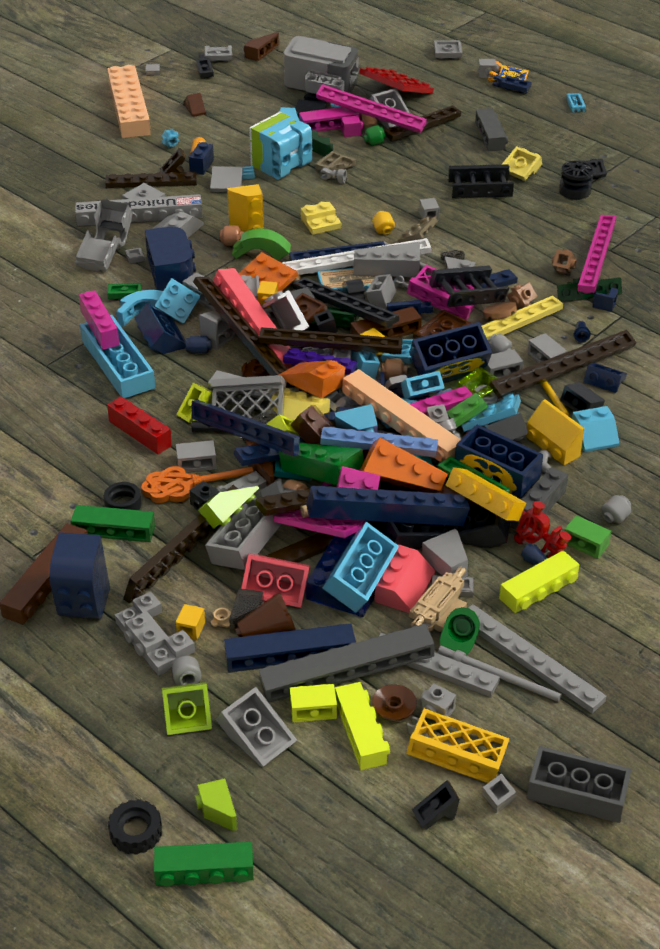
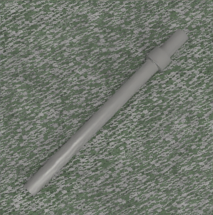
M440 646L438 649V654L497 675L502 680L559 702L562 694L468 657L462 651H454L444 646Z

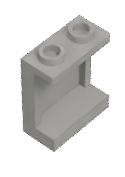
M282 290L266 298L264 300L265 303L261 305L262 308L270 306L282 329L305 330L309 327L289 290L284 293Z

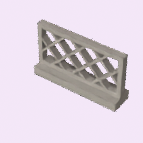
M281 375L211 380V387L213 388L212 405L214 406L218 404L219 408L225 409L224 406L232 399L237 405L230 412L235 413L241 408L245 412L242 416H249L250 419L258 422H269L276 417L267 414L274 405L278 408V415H283L286 380ZM273 390H279V395L274 400L268 397ZM255 391H260L263 395L255 402L250 396ZM238 392H243L245 396L237 403L233 397ZM225 393L228 397L220 404L218 402V394ZM267 397L272 403L263 410L259 404ZM249 398L254 404L245 411L241 406ZM258 407L262 411L258 417L249 415Z

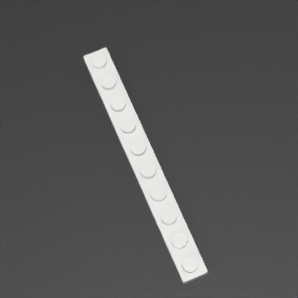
M427 238L389 244L398 245L420 242V255L431 253V246ZM354 250L282 263L296 270L299 275L346 268L354 265Z

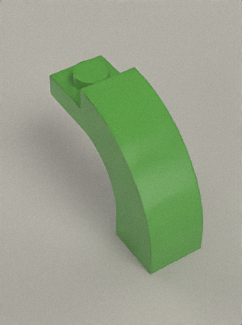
M262 228L251 229L242 233L241 240L237 241L233 246L232 255L237 259L252 249H262L271 254L274 259L280 260L290 253L291 244L275 231Z

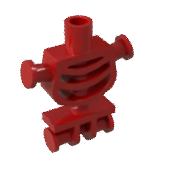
M535 501L531 509L527 512L523 510L519 520L520 523L516 529L518 533L514 535V540L518 544H523L525 541L533 544L543 538L546 543L541 551L546 553L550 550L551 552L547 554V558H550L566 548V542L570 541L571 535L561 531V526H558L549 534L550 519L545 513L541 512L544 510L545 504Z

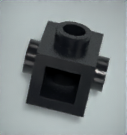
M202 481L189 490L190 505L198 511L210 498L220 491Z

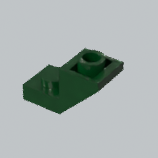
M312 130V151L325 157L333 151V143H330V138H321L318 136L317 130Z

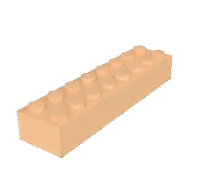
M135 65L107 68L109 86L122 138L151 135L149 116Z

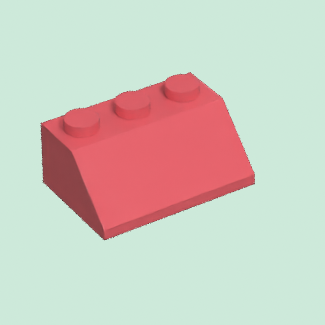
M398 544L397 551L375 587V602L409 613L426 592L432 581V575H435L436 570L418 550Z
M250 553L247 558L240 595L267 601L273 595L280 593L286 605L301 608L310 565Z

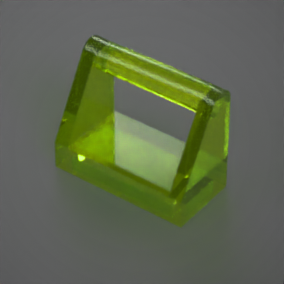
M479 367L457 382V388L466 386L472 394L477 393L483 398L492 391L489 386L490 382L498 379V377ZM480 385H487L479 392L474 390Z

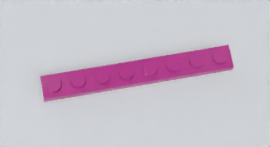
M323 84L316 93L317 99L418 133L422 132L427 123L425 118Z

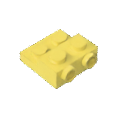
M516 146L502 164H509V175L526 181L531 173L535 174L541 167L542 158L537 153H532Z
M319 202L317 205H305L301 208V220L312 235L340 229L342 226L341 221L335 215L336 209L330 202Z

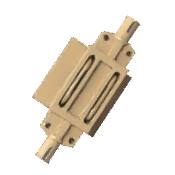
M460 566L453 574L446 572L443 577L439 576L409 611V617L414 619L411 627L426 624L429 632L435 629L442 633L450 612L460 607L467 608V603L458 599L460 590L464 587V580L462 579V576L466 573L464 567Z

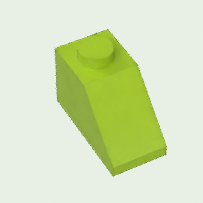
M225 778L199 784L198 795H195L197 809H202L204 818L231 831L237 830V817Z

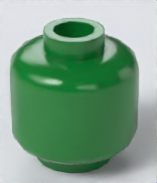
M378 125L367 128L365 135H363L365 143H369L370 146L381 144L384 142V138H386L383 128Z

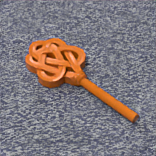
M172 466L162 472L149 473L141 485V493L155 503L167 501L184 502L190 497L189 490L202 481L207 483L245 476L253 472V467L199 476L187 474L185 469L180 466Z

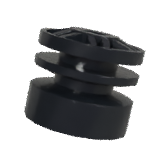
M574 160L564 163L561 169L560 194L572 200H581L589 197L594 168L589 163Z

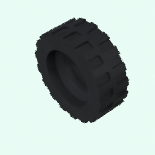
M140 799L128 800V802L119 804L120 806L115 808L113 813L110 814L108 821L110 840H112L114 847L116 846L117 850L123 851L125 854L132 853L134 855L142 852L145 853L147 850L154 848L155 844L160 841V836H162V822L160 812L156 809V806ZM139 818L146 821L147 829L141 834L128 835L123 829L124 824L131 819Z

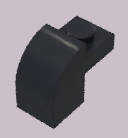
M361 279L343 281V293L366 302L365 288Z
M329 309L313 315L316 326L304 330L337 333L335 320Z

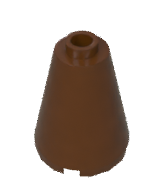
M280 593L273 595L237 622L238 627L235 628L238 637L296 630Z

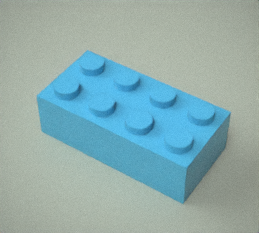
M366 522L355 533L322 588L351 610L357 612L370 598L399 546Z

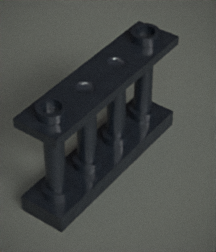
M509 164L449 166L448 182H455L452 184V198L513 197L514 182H507L509 180ZM476 181H485V183H476Z
M490 266L433 270L429 285L432 288L443 287L450 295L447 307L505 302L509 291L508 286L496 287L489 279L493 270ZM485 283L488 288H482L480 284ZM465 285H472L474 289H468ZM451 286H457L460 290L454 291Z

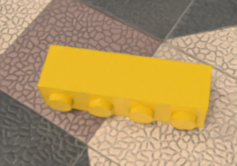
M453 468L445 485L505 520L519 521L526 506V502L467 469Z

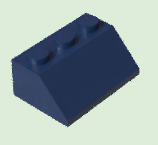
M147 303L134 318L138 324L137 327L143 333L144 339L148 341L149 348L154 352L159 351L166 354L186 348V340L172 317Z

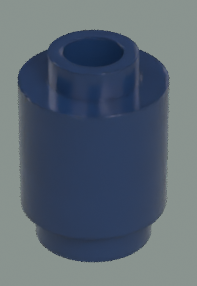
M190 336V338H186V351L191 352V354L208 353V350H211V339H208L207 336Z

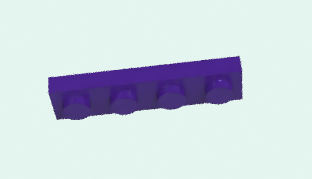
M289 348L283 356V363L293 365L303 362L337 361L346 367L345 375L353 373L357 368V361H352L349 358L321 355L313 351L305 352L297 348Z

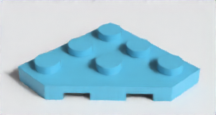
M508 394L502 400L488 405L487 409L462 424L464 432L471 430L477 424L483 426L516 415L521 402L519 394Z

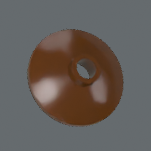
M397 684L385 685L379 688L372 698V706L375 712L382 718L392 721L408 718L414 713L417 705L414 693L407 687Z

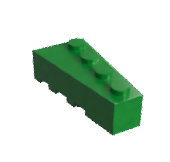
M299 443V455L291 456L279 451L282 471L334 485L338 484L342 466L360 470L364 462L363 450L361 448Z

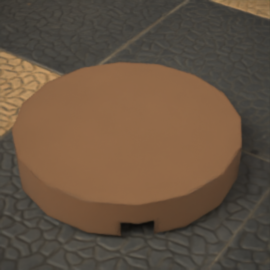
M514 302L493 304L483 310V315L486 319H489V317L494 320L503 319L512 315L511 312L516 313L517 305Z

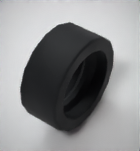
M130 482L114 483L105 490L103 495L106 508L139 510L142 505L140 489ZM120 496H129L133 498L132 500L125 503H116L113 501V499Z

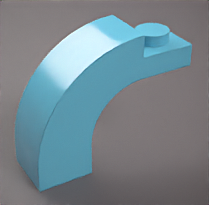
M143 290L120 300L121 307L116 312L119 325L124 327L133 317L139 314L147 303L155 307L163 291Z

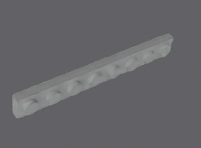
M474 604L469 607V609L476 613L480 621L478 635L591 714L606 702L607 696Z

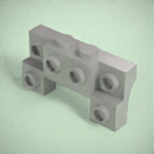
M150 591L133 599L132 607L115 614V621L123 631L127 642L134 645L137 654L143 656L159 676L167 672L179 657L194 653L195 644L184 630L169 637L152 618L162 613V605Z

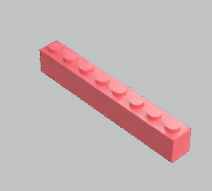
M218 269L213 282L256 333L260 334L261 327L276 328L236 269ZM267 345L283 363V356L290 346ZM283 363L287 369H290L293 366H295L293 364Z

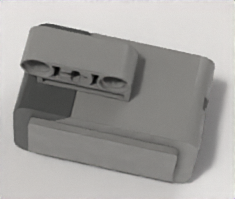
M295 36L284 51V85L287 87L316 94L323 84L351 94L357 83L359 56L356 47Z

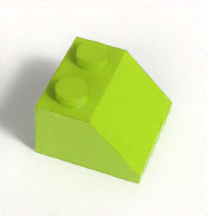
M206 682L162 688L167 735L212 729Z

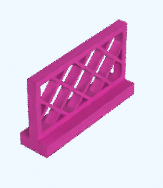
M425 265L415 278H411L406 294L423 302L431 301V305L442 311L446 310L467 320L471 311L476 306L447 307L450 295L443 287L432 288L429 285L431 275L427 276L426 271L432 274L433 270H437L429 265ZM465 285L468 289H474L471 285ZM451 286V287L454 289V291L460 290V289H457V290H456L455 286Z
M301 510L280 513L273 517V522L341 538H346L356 533L367 522L361 520L303 518Z

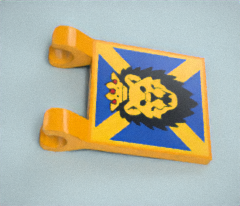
M496 61V64L499 65V75L501 77L510 76L522 80L527 79L529 70L505 66ZM494 71L489 72V75H492L493 77L495 75H498ZM488 77V81L490 82L496 81V79H493V77Z

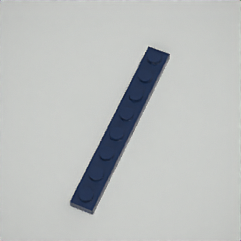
M200 400L192 401V419L291 456L299 455V436Z

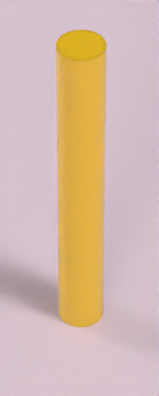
M548 381L540 383L554 405L569 416V412Z

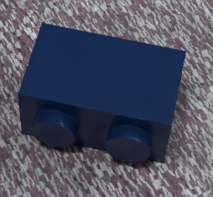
M199 142L189 156L190 172H196L201 175L205 174L214 161L213 144Z

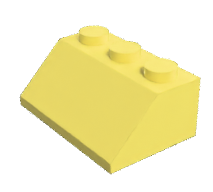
M284 388L283 416L295 420L300 413L311 405H316L323 414L330 412V399H321L303 391L295 392L289 388ZM279 391L272 395V400L279 395ZM274 405L267 414L269 416H277L278 408Z

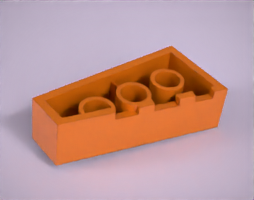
M380 437L373 442L360 471L381 475L380 482L384 481L424 493H438L441 491L448 475L444 471Z

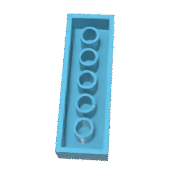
M113 315L110 316L118 328L119 346L102 350L88 323L80 324L82 342L120 396L127 398L156 388L153 369Z

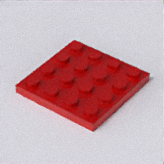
M367 66L366 69H359L358 74L401 91L433 94L434 88L429 87L430 84L420 83L415 78H407L408 75L397 74V71L392 69L387 70Z

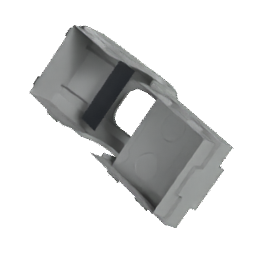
M105 199L100 201L94 214L96 225L95 237L93 238L92 233H89L87 230L76 255V266L84 267L86 270L107 271L115 251L119 250L126 243L132 219L131 208L127 202L119 203ZM109 230L120 233V238H116V235H114L112 241L104 240L105 234Z

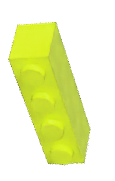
M561 551L502 583L499 599L514 613L527 609L531 604L541 601L549 594L559 591L565 585L575 582L578 578L580 564L565 551Z
M361 682L335 687L337 709L360 770L386 765L387 755L390 754V747L388 742L382 738L383 730L381 724L376 722L375 709L369 705L368 691L363 690Z

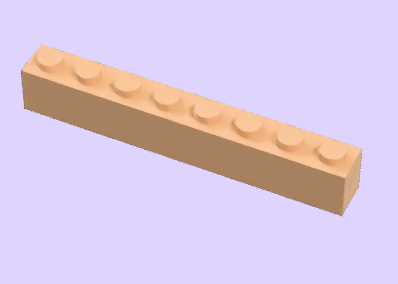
M360 369L343 378L342 392L361 406L372 404L375 416L403 436L409 435L412 437L438 439L436 457H434L436 460L442 462L450 456L455 458L456 444L461 439Z

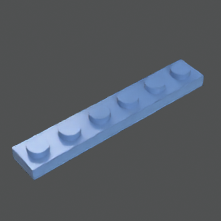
M323 427L320 440L322 445L370 450L373 442L380 437L412 455L436 457L438 439L335 427Z

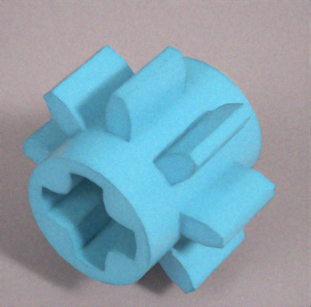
M172 128L165 130L163 135H161L163 138L162 143L167 145L168 148L176 146L180 141L177 138L179 136L178 132Z

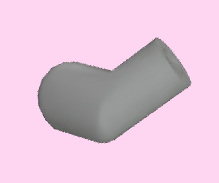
M542 450L539 452L543 454L542 471L546 473L551 468L547 463L549 461L548 457L551 458V454L546 450Z

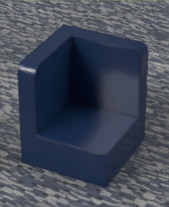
M611 288L609 295L596 292L594 294L593 308L612 312L617 301L618 289Z

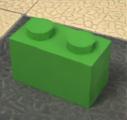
M577 515L564 529L565 532L571 535L570 541L566 542L568 546L597 559L609 546L611 530Z

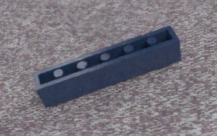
M352 623L224 639L227 670L230 673L262 669L267 666L282 664L289 660L307 657L310 654L325 652L332 648L347 646L356 642Z

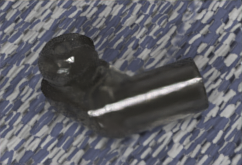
M461 250L442 252L440 256L442 261L445 260V257L464 260L465 253Z

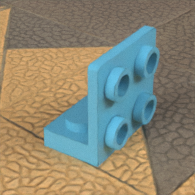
M171 278L156 302L155 308L184 324L199 300L200 295Z

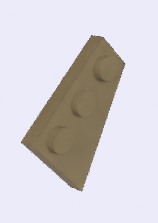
M436 216L422 218L420 220L421 223L413 225L411 230L402 233V237L397 240L398 243L422 239L423 235L427 234L428 230L438 222Z

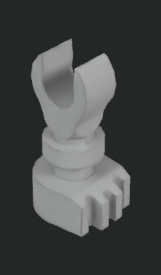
M322 168L320 171L327 174L320 177L323 180L333 178L337 179L338 183L341 184L346 182V169L332 171L328 168Z

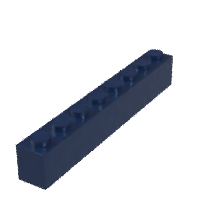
M311 486L306 503L309 518L464 526L470 509L467 498L460 494Z

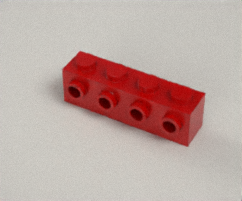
M122 396L107 404L109 422L159 455L172 446L171 429L159 422L155 417L144 412L143 409L138 408Z

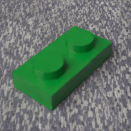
M142 283L108 284V299L118 300L131 293L142 291Z

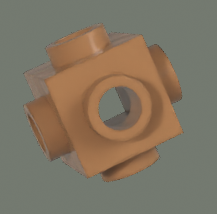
M565 249L562 251L557 250L556 255L554 254L552 258V264L554 269L557 270L556 272L566 274V272L571 273L572 269H575L577 260L572 251Z
M530 282L522 286L520 284L511 288L512 292L507 295L510 302L516 303L517 308L531 305L530 301L538 297Z

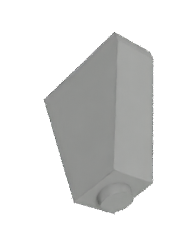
M456 529L422 542V556L442 576L446 572L455 573L460 566L466 569V573L462 578L468 576V559Z

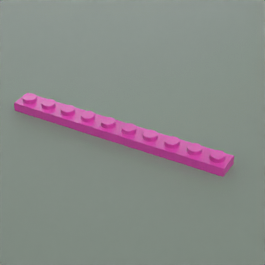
M600 215L578 284V291L595 293L615 227L616 216Z

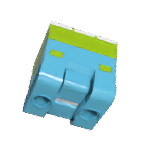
M278 112L249 127L251 166L279 180L288 175L290 170L296 166L301 168L312 161V130L308 124Z

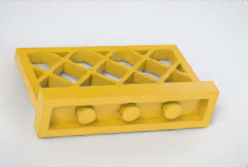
M424 708L410 737L406 754L489 783L497 777L510 738ZM425 718L435 720L436 724L428 725ZM452 726L458 731L450 733L447 727ZM441 729L444 735L436 736L433 731ZM427 732L430 738L420 734ZM468 735H477L479 739L472 741ZM463 737L465 743L458 744L454 738ZM449 740L451 745L445 744L443 741ZM494 741L502 744V746L493 748L490 742ZM484 744L487 750L480 752L476 746ZM470 748L473 753L465 751L463 749ZM492 756L495 761L487 759L485 757Z

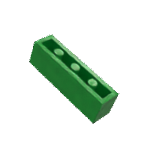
M76 505L71 518V525L86 529L89 535H101V538L151 542L155 529L154 512Z
M252 842L154 847L155 885L169 887L180 884L196 885L199 883L220 884L222 882L243 883L254 881Z

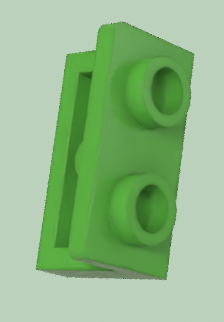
M474 393L448 410L447 415L449 419L454 418L456 426L459 427L487 409L488 405L477 393Z

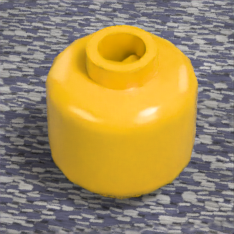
M379 211L372 219V224L378 234L388 235L395 227V222L389 212Z

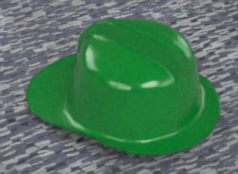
M465 607L456 608L450 612L441 633V646L454 651H462L466 655L470 653L480 627V621L476 613Z

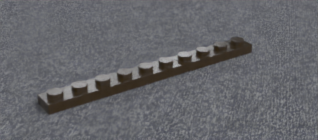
M210 277L194 278L193 283L198 290L206 297L207 301L211 303L270 376L279 375L288 370L266 344L259 343V335ZM286 382V388L296 387Z
M624 330L490 382L489 386L497 398L500 399L508 394L516 393L632 348L637 342L628 330Z

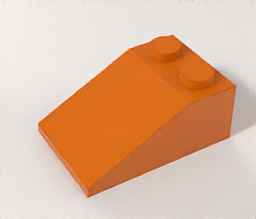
M332 360L303 362L279 375L287 383L322 399L343 386L346 367Z

